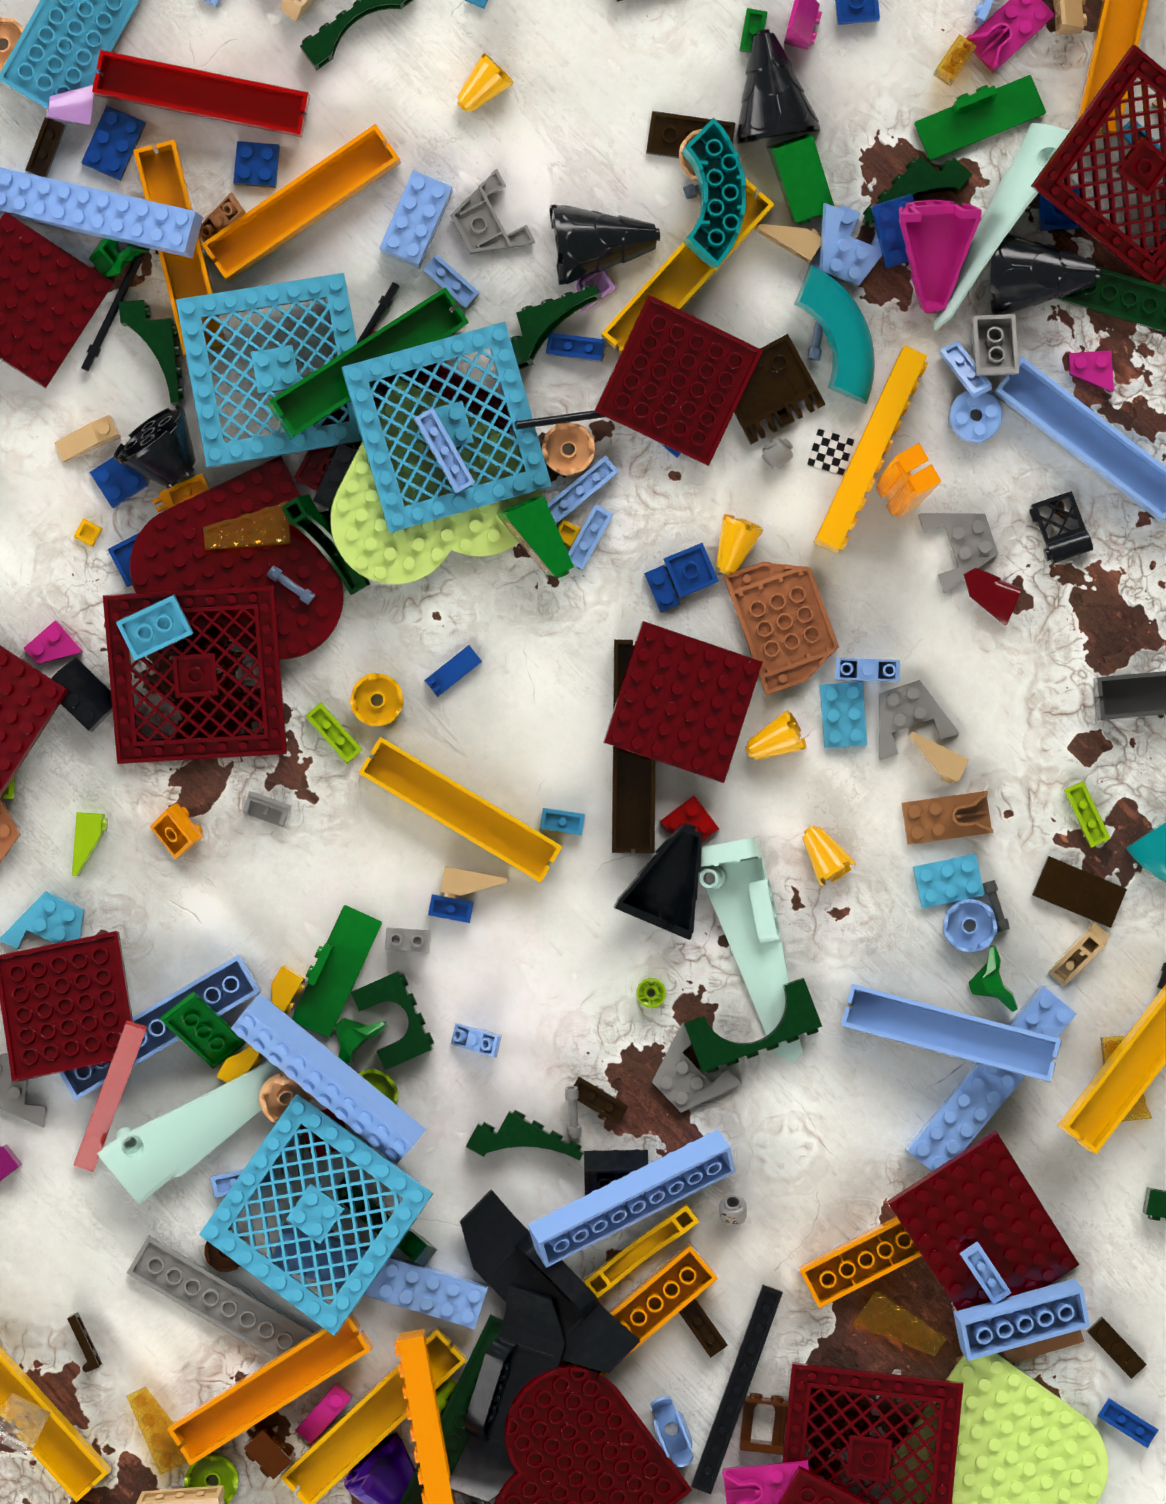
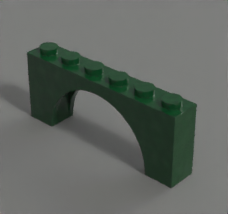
M800 978L783 985L785 1008L782 1018L771 1033L757 1041L738 1043L726 1040L711 1029L704 1016L685 1022L684 1026L701 1071H707V1074L720 1070L718 1066L725 1063L727 1066H731L739 1062L738 1058L747 1056V1059L759 1055L758 1051L764 1048L770 1051L778 1048V1043L785 1040L787 1043L798 1040V1035L803 1033L809 1036L819 1032L818 1028L822 1027L805 979Z

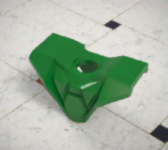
M103 239L99 242L89 260L101 275L110 278L121 274V269L128 264V261L133 260L134 256L137 257L142 252H149L150 249L128 244L125 250L118 253L116 248L120 242Z
M992 945L989 949L987 963L969 981V987L973 995L998 998L1008 1009L1014 1012L1018 1009L1013 993L1003 984L999 973L1001 958L997 946Z
M346 1018L341 1019L335 1025V1031L341 1046L338 1057L350 1066L354 1061L357 1049L366 1040L378 1037L388 1027L386 1021L367 1026Z

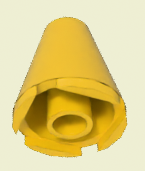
M486 53L480 56L457 96L459 100L457 104L465 112L467 110L473 112L514 83L511 77L498 64L492 62L493 59Z
M724 514L722 519L716 566L719 567L718 571L729 575L731 572L735 573L764 530L759 525L745 519L736 518L734 520L735 516Z
M787 710L747 741L748 746L745 749L750 758L754 757L755 760L804 750L807 748L804 737L800 739L801 728L793 714Z
M813 825L804 831L805 835L802 838L820 886H825V881L829 879L831 882H834L852 870L850 865L856 866L855 860L820 826L815 827Z

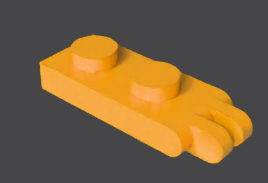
M203 473L159 492L160 497L152 501L154 505L160 502L163 503V505L156 508L157 512H161L210 488Z

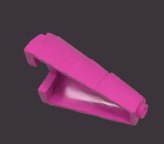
M923 200L905 204V208H899V224L912 271L911 278L920 308L925 313L935 314L937 311L945 310L959 279L960 269L969 252V246L981 220L982 210L976 206L963 203L962 207H960L958 204H953L954 201Z

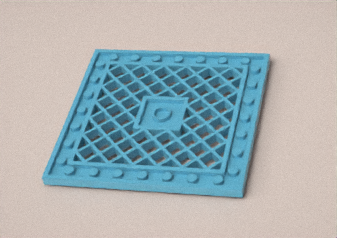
M344 273L176 299L206 468L338 446L339 443L346 445L362 442L351 401L346 404L347 408L344 406L340 408L345 412L340 420L329 415L321 420L319 424L313 425L314 427L307 429L292 440H290L286 432L280 433L283 429L281 425L277 431L267 425L274 414L263 404L268 396L272 398L277 396L273 392L285 391L299 382V380H302L303 377L301 375L306 368L313 372L317 369L310 365L315 356L325 362L323 365L331 361L336 352L337 356L357 344ZM327 298V303H328V304H326V303H325L324 301H322L321 299ZM312 301L308 308L302 305L301 302ZM316 302L326 308L320 317L311 311ZM292 304L290 308L287 310V312L283 310L281 307H279L282 305ZM295 306L305 312L300 320L290 314ZM270 308L266 315L258 309ZM274 309L284 315L279 323L269 318ZM250 311L245 318L237 314L238 312ZM328 311L330 314L331 324L323 320ZM253 313L263 318L258 327L248 321ZM229 314L224 322L216 317ZM308 314L317 320L312 329L302 323ZM232 316L242 322L237 330L227 325ZM201 318H207V320L202 325ZM286 318L296 323L291 332L281 326ZM211 319L221 325L215 334L206 328ZM266 321L275 327L270 336L260 330ZM320 323L330 329L324 338L315 332ZM245 324L254 330L249 339L239 333ZM299 326L309 332L303 341L294 335ZM224 328L233 333L228 343L218 337ZM278 330L288 336L283 344L273 339ZM204 332L212 337L207 346ZM332 332L335 345L327 340ZM257 333L267 339L261 348L252 342ZM311 335L321 341L316 349L306 344ZM236 336L245 342L240 351L231 346ZM290 339L300 344L295 353L293 345L286 346ZM215 340L225 346L219 355L210 349ZM269 342L277 346V348L265 349ZM323 344L333 349L328 358L318 352ZM249 345L257 350L251 352V359L243 354ZM303 347L313 353L307 362L297 356ZM227 349L237 354L232 363L222 357ZM208 353L216 358L211 366ZM240 357L250 363L244 372L234 366ZM296 360L304 365L299 374ZM219 361L228 366L223 376L214 370ZM252 366L255 380L247 375ZM231 370L241 375L236 384L226 378ZM211 373L220 379L215 387L213 386ZM244 378L254 384L248 393L238 387ZM222 382L232 387L227 396L217 390ZM256 387L258 395L265 394L260 402L251 396ZM235 390L245 396L239 405L230 399ZM215 394L224 400L219 408L217 407ZM247 399L257 405L252 414L242 408ZM227 402L236 408L231 417L221 411ZM260 407L270 414L265 422L255 417ZM239 411L249 417L243 426L233 420ZM219 415L227 420V423L222 429ZM348 415L349 421L343 422L346 416ZM327 418L335 423L322 426ZM251 420L261 426L256 434L246 429ZM230 423L240 429L235 438L225 432ZM264 428L272 433L270 435L259 436ZM243 432L252 437L238 440ZM223 436L226 437V438H227L228 440H230V441L224 442Z
M506 322L341 367L389 533L552 486L536 428L515 429V421L533 419ZM490 348L491 354L485 352L484 350ZM477 352L473 361L464 357V355ZM480 354L490 359L486 369L476 364ZM457 358L452 367L443 362ZM460 360L470 364L466 374L456 370ZM493 362L497 375L489 371ZM436 364L432 373L423 368L428 365ZM440 365L450 370L445 380L435 375ZM473 367L483 372L478 382L469 377ZM416 369L412 378L403 374V372ZM419 371L430 376L425 386L415 381ZM453 373L463 378L459 387L449 383ZM396 375L391 384L382 379ZM486 375L496 379L492 389L482 384ZM399 376L409 381L405 391L395 387ZM433 378L442 383L438 393L428 388ZM466 380L476 385L471 395L461 390ZM375 381L372 388H370L369 382ZM379 382L389 387L384 397L374 392ZM499 383L503 396L495 392ZM412 384L423 389L418 399L407 394ZM446 386L456 391L451 401L441 396ZM479 388L489 393L485 402L475 398ZM392 390L402 395L397 405L387 400ZM425 392L435 396L431 406L421 402ZM459 393L469 398L465 407L462 401L455 402ZM492 395L502 400L497 410L487 405ZM373 396L381 400L378 409H376ZM405 397L415 402L411 412L400 407ZM439 399L448 404L434 408ZM472 401L482 406L477 416L468 411ZM385 403L395 408L390 418L380 413ZM505 404L509 417L501 413V410ZM418 405L427 410L431 408L435 410L454 446H460L458 449L459 455L463 448L473 452L469 462L463 460L468 471L472 469L479 473L475 483L470 485L472 487L455 493L453 488L444 484L447 480L445 475L441 482L431 477L436 467L441 469L437 460L434 461L425 456L430 447L424 437L420 436L421 431L419 428L416 433L406 428L410 419L416 417L414 412ZM485 408L495 413L490 423L480 418ZM398 410L408 416L403 425L393 420ZM466 415L475 419L471 427ZM498 416L508 421L503 430L494 426ZM379 417L388 421L383 430ZM478 421L487 426L483 436L473 431ZM390 424L401 429L396 439L386 434ZM510 425L512 426L515 437L506 433ZM491 429L501 434L496 444L486 439ZM404 431L414 436L409 446L399 441ZM472 435L480 439L476 449L466 445L474 442ZM504 436L514 441L509 451L499 446ZM385 438L394 442L389 451ZM417 439L427 444L422 454L412 449ZM484 442L494 447L489 457L479 452ZM397 444L406 449L402 459L392 455ZM516 445L518 447L520 457L513 454ZM497 449L506 454L502 464L492 459ZM410 452L420 457L415 467L405 462ZM477 455L487 460L482 470L472 465ZM510 457L519 461L515 472L505 467ZM391 458L399 462V465L395 472ZM423 459L433 464L428 474L418 469ZM490 463L499 467L495 477L485 473ZM403 465L413 470L408 480L398 475ZM522 465H523V468H524V471H525V472L519 473V471H520V469H521V467H522ZM503 470L512 475L498 479ZM415 473L425 477L421 488L411 483ZM482 476L492 480L491 482L478 485ZM397 479L405 483L401 493ZM429 480L439 485L434 495L424 490ZM408 486L418 490L414 500L404 496ZM442 487L452 492L449 494L438 496ZM422 493L431 498L417 502ZM403 500L410 503V505L404 506Z
M296 1094L199 1235L333 1336H336L434 1193L308 1100ZM302 1125H304L306 1128H308V1129L299 1130ZM308 1132L310 1144L300 1145L299 1134ZM314 1134L324 1141L315 1143ZM294 1137L295 1146L287 1148ZM325 1145L327 1156L317 1158L316 1146ZM331 1146L341 1154L332 1155ZM311 1147L312 1159L303 1160L301 1149ZM296 1150L298 1161L288 1163L287 1151ZM282 1155L283 1164L275 1165ZM342 1157L344 1169L334 1170L333 1158ZM328 1159L329 1171L320 1173L318 1161ZM348 1159L358 1166L349 1168ZM313 1162L315 1174L305 1175L303 1164ZM298 1165L300 1176L291 1178L289 1166ZM284 1167L286 1179L276 1181L274 1169ZM359 1169L361 1181L351 1183L349 1171ZM364 1170L376 1179L366 1180ZM270 1172L271 1182L262 1183ZM345 1172L346 1184L336 1185L335 1174ZM330 1175L332 1186L322 1188L320 1176ZM315 1177L317 1187L310 1184L307 1188L306 1179ZM301 1180L302 1192L293 1193L291 1181ZM286 1182L288 1194L278 1196L277 1184ZM376 1182L378 1194L368 1195L367 1183ZM382 1184L392 1191L383 1193ZM272 1185L273 1197L264 1198L262 1187ZM362 1185L363 1196L354 1198L352 1186ZM347 1187L349 1199L339 1200L337 1189ZM258 1190L259 1199L251 1200L253 1195ZM332 1190L334 1199L323 1191ZM302 1195L295 1205L293 1196ZM393 1195L395 1206L385 1208L383 1196ZM379 1197L380 1209L370 1210L369 1199ZM289 1198L290 1209L281 1211L279 1199ZM274 1200L276 1212L266 1213L265 1201ZM364 1200L366 1211L356 1213L354 1201ZM349 1202L351 1214L342 1216L346 1208L340 1204ZM260 1203L261 1214L252 1216L250 1204ZM245 1208L247 1217L238 1218ZM395 1210L387 1221L386 1211ZM381 1212L383 1224L373 1226L371 1214ZM290 1213L286 1220L292 1224L283 1226L281 1214ZM276 1215L278 1227L268 1228L267 1217ZM366 1215L368 1227L358 1228L357 1216ZM352 1217L353 1229L344 1231L342 1219ZM262 1218L263 1230L254 1231L252 1219ZM247 1220L249 1232L239 1233L238 1222ZM336 1223H338L339 1232L330 1233ZM293 1228L295 1240L285 1241L284 1229ZM382 1228L378 1236L375 1238L374 1229ZM299 1229L309 1237L300 1238ZM279 1230L280 1242L271 1244L269 1232ZM369 1230L370 1242L361 1243L359 1231ZM264 1233L266 1245L256 1246L255 1234ZM354 1233L356 1244L346 1246L344 1234ZM249 1235L251 1245L241 1237ZM339 1235L341 1247L331 1248L330 1237ZM310 1240L312 1252L302 1254L301 1242ZM325 1240L327 1250L317 1251L316 1242L322 1244ZM296 1243L297 1255L288 1256L286 1244ZM281 1245L283 1257L273 1259L271 1247ZM371 1245L363 1256L361 1247ZM266 1248L268 1257L257 1249ZM356 1248L358 1260L348 1261L347 1249ZM342 1250L343 1262L334 1264L332 1252ZM327 1253L329 1265L319 1266L317 1254ZM312 1255L314 1267L305 1269L303 1257ZM298 1258L300 1270L290 1271L288 1259ZM283 1260L284 1269H282L274 1262ZM358 1263L350 1274L349 1264ZM344 1265L346 1278L336 1279L334 1267ZM329 1268L331 1280L321 1281L320 1269ZM315 1270L317 1283L307 1284L305 1272ZM300 1273L301 1282L294 1278L291 1274ZM346 1281L338 1292L337 1282ZM332 1283L334 1295L324 1297L322 1285ZM317 1286L318 1295L308 1287ZM327 1299H333V1301L331 1302V1304H329V1303H328L327 1301H325V1300H327Z

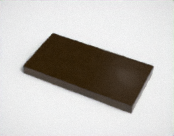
M652 111L646 154L679 158L680 146L691 132L703 129L711 119ZM717 120L733 144L735 122Z
M1048 856L1032 896L1111 928L1127 889Z

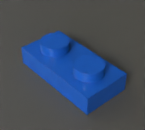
M664 565L644 573L660 613L680 605Z
M432 894L428 915L470 923L474 902Z

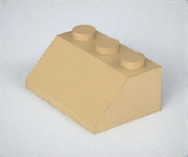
M1053 0L1056 35L1078 34L1083 31L1084 26H1087L1086 13L1083 14L1082 7L1085 5V0Z

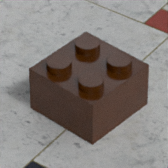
M267 1423L248 1440L244 1447L246 1450L245 1455L252 1462L256 1461L261 1466L260 1471L267 1478L271 1477L273 1480L293 1461L296 1455Z

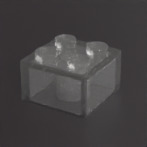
M12 1393L7 1397L0 1411V1442L24 1455L29 1454L33 1450L51 1412Z

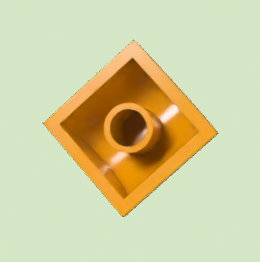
M178 803L166 809L149 826L175 860L204 837L200 825L194 824L189 818L188 810L185 807H180Z

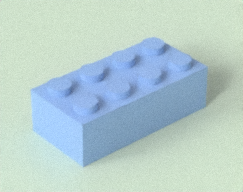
M413 170L380 245L381 252L420 269L453 193L452 186Z

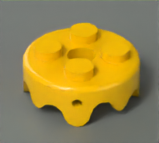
M379 673L368 674L356 682L350 698V706L355 716L361 722L375 727L385 726L393 722L400 715L404 703L403 693L398 683L391 677ZM375 694H380L383 697V703L380 706H374L371 702V698Z

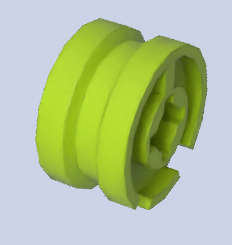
M647 978L639 983L636 995L638 1001L643 1006L655 1008L664 1002L666 989L660 980ZM654 989L655 996L649 997L647 991Z

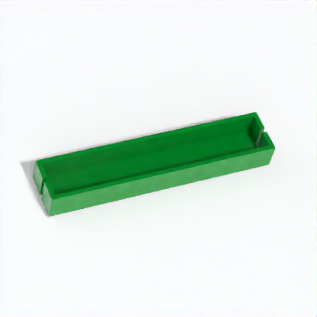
M445 287L269 400L267 406L277 420H283L280 425L290 440H292L351 401L341 367L451 337L465 328L469 322L459 307L455 308L451 313L449 309L456 302ZM375 381L369 382L370 388H372Z

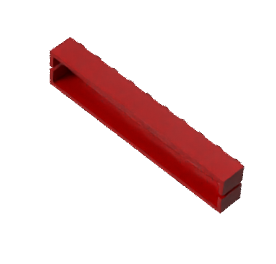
M103 50L99 52L96 69L103 73V77L95 73L92 92L96 96L303 137L306 121L303 114L307 115L310 94L308 92Z

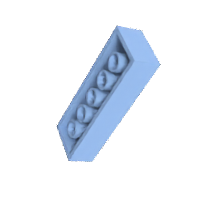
M1076 1279L1006 1297L995 1305L992 1302L953 1312L960 1349L968 1361L1090 1327L1084 1290Z

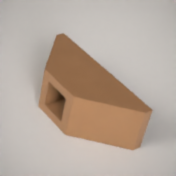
M233 193L228 194L201 224L200 232L205 240H208L246 213Z

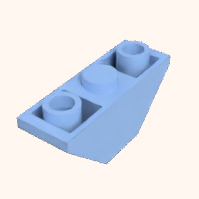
M836 658L835 679L860 682H899L900 660Z
M456 1023L451 1044L496 1058L502 1035Z

